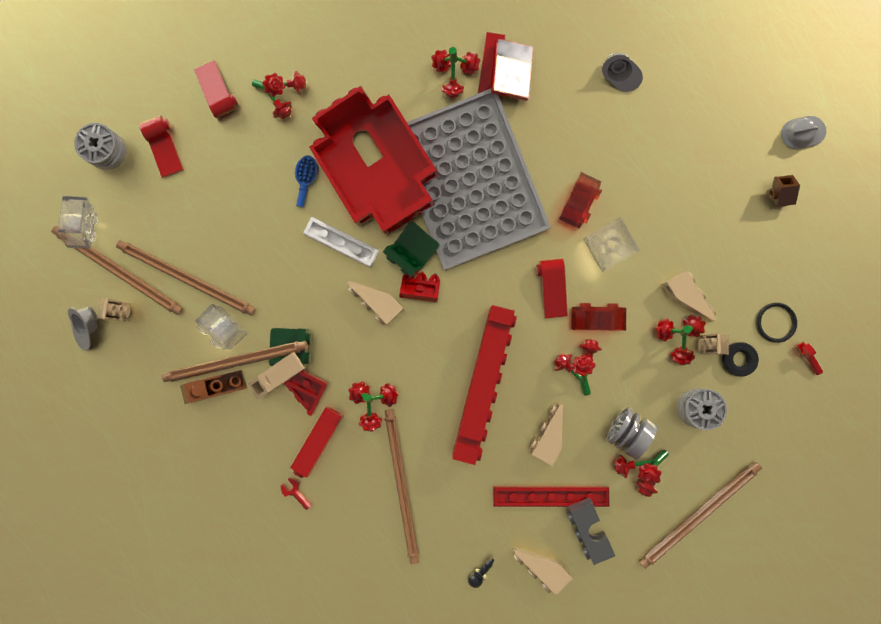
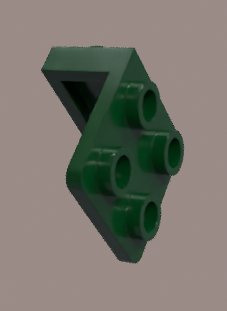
M410 222L394 244L386 246L383 253L388 261L393 264L396 263L401 267L400 270L405 275L412 277L419 274L439 248V242L415 222Z
M272 328L270 331V348L296 341H306L308 346L311 345L312 334L309 333V329ZM308 349L295 353L303 366L307 368L311 360V353L308 352ZM288 355L269 359V365H275Z

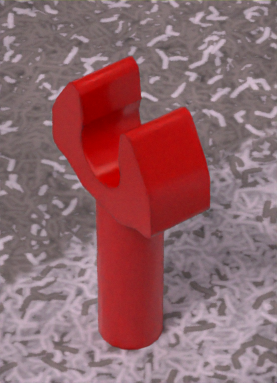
M804 342L797 345L799 353L808 360L815 374H822L823 370L814 356L816 354L814 348L809 343L805 344Z
M288 478V481L293 485V489L289 490L282 484L280 486L282 494L285 497L288 495L294 496L303 508L307 510L312 505L300 493V482L295 478Z

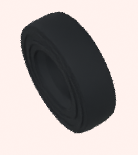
M736 342L729 345V355L722 356V363L730 374L743 377L750 375L756 370L759 357L755 348L750 344ZM737 352H743L747 356V363L742 367H738L733 361L734 355Z

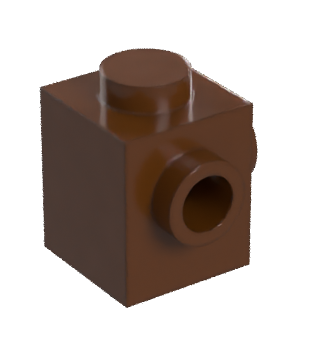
M794 175L774 177L772 188L769 190L770 199H773L777 207L796 205L800 184Z

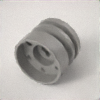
M89 123L83 126L76 134L74 140L78 156L103 170H111L118 167L124 161L127 153L123 138L107 126L99 123Z
M693 388L681 395L678 400L677 411L681 421L687 426L701 430H713L719 427L725 420L727 405L723 397L716 391ZM703 406H707V407L705 408L706 413H703V412H702V411L704 410Z
M627 407L612 423L606 441L610 444L615 443V447L618 449L625 444L624 453L637 460L649 448L658 427L646 418L639 422L640 414H633V410Z

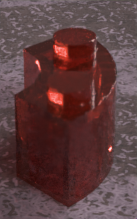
M581 172L559 220L579 229L583 223L586 224L591 216L589 209L594 199L598 200L602 189H600L602 181Z
M580 303V307H572L571 330L626 331V308L619 307L617 303H608L607 307H591V303Z

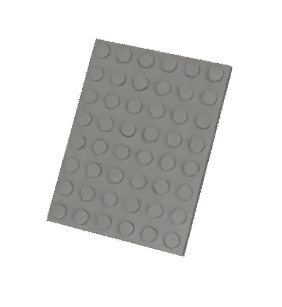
M491 89L407 122L440 174L424 185L435 205L422 212L430 236L439 242V248L436 251L444 271L551 229L499 96L492 94Z

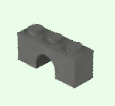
M590 498L568 506L571 513L567 515L571 524H576L578 528L575 533L579 543L584 542L586 548H583V552L587 560L591 559L593 565L615 557L605 532L598 535L589 533L590 527L600 521Z

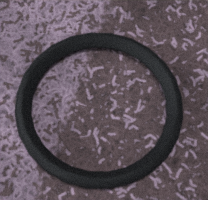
M770 303L758 314V330L765 339L771 342H785L796 332V314L786 304ZM775 306L785 308L793 318L791 332L780 339L768 336L763 331L761 325L764 312Z

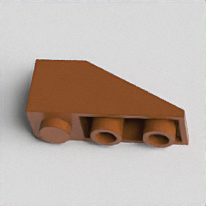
M239 370L181 385L180 388L184 404H189L246 389L242 371Z

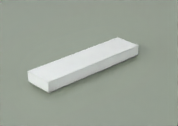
M311 217L303 232L304 235L370 268L380 252Z

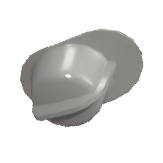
M611 53L609 58L603 63V75L620 91H633L641 85L643 80L642 71L628 55L624 53Z
M815 116L790 120L783 126L781 131L783 142L788 147L794 149L817 145L826 136L824 122Z
M92 307L79 310L69 308L68 316L71 321L74 338L79 347L87 351L91 345L90 335L98 327L95 312Z

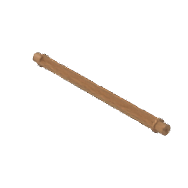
M58 226L53 227L51 232L58 239H61L169 312H173L176 315L182 312L183 308L178 306L176 302L155 290L65 229H61Z
M118 241L116 248L122 250L123 253L143 261L241 311L243 314L246 313L250 316L254 314L255 308L250 306L249 303L228 295L212 285L147 254L128 242Z
M296 341L187 368L171 370L168 373L162 374L163 382H174L193 376L290 355L293 352L300 353L308 349V344L306 341Z
M393 409L385 410L386 418L384 420L386 421L408 550L407 556L410 559V564L419 563V552L417 551L395 421L396 416H394Z
M755 462L748 466L732 482L727 484L696 513L691 515L660 544L647 553L645 558L640 561V564L645 569L653 565L669 549L674 547L755 477L757 472L762 469L761 465Z

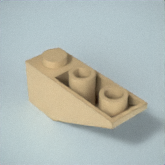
M687 270L663 283L664 288L673 301L701 316V318L708 322L717 320L714 308L707 304L704 292L697 288L694 276L688 273Z
M351 281L347 282L350 286L348 290L355 297L359 295L363 299L361 304L368 311L372 309L376 313L374 317L381 324L385 322L389 325L404 310L390 294Z
M106 298L99 299L97 318L126 322L130 315L129 303Z
M720 333L700 335V339L697 341V348L700 350V354L729 355V335Z
M293 352L250 381L248 386L257 400H259L305 369L295 352Z
M560 403L552 406L548 413L550 415L547 422L544 421L539 429V432H541L538 439L535 438L530 445V453L553 466L562 450L563 405Z
M517 547L513 548L515 553L513 557L521 565L525 563L529 567L527 571L533 578L536 579L538 577L543 582L541 585L548 593L552 591L557 595L573 579L570 573L557 560Z

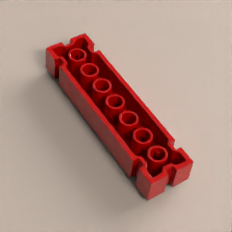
M491 305L489 308L452 452L453 460L476 465V461L481 460L483 450L480 448V444L482 441L485 442L488 430L485 429L486 422L490 423L493 413L490 410L491 403L495 404L498 392L495 391L496 384L500 385L502 373L499 372L500 367L505 365L507 354L504 353L505 348L510 346L512 339L509 331L510 328L515 327L517 316H514V310Z

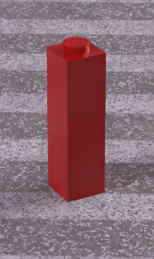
M329 406L325 407L290 467L294 470L293 474L300 478L310 476L342 421L343 414Z

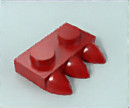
M420 272L416 279H414V276L411 277L404 274L399 297L437 303L440 279L436 273L428 281L424 272Z

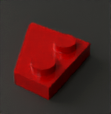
M302 370L284 384L294 394L296 400L303 405L307 414L312 416L328 382Z

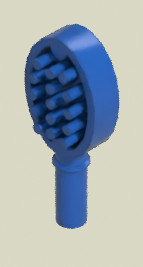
M309 155L303 156L295 168V178L300 184L296 206L301 208L304 207L307 188L315 183L319 172L316 160Z

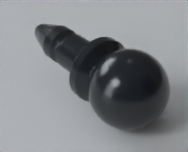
M493 558L486 561L481 568H476L475 572L468 576V583L471 587L478 588L482 585L483 580L487 578L486 573L494 563Z

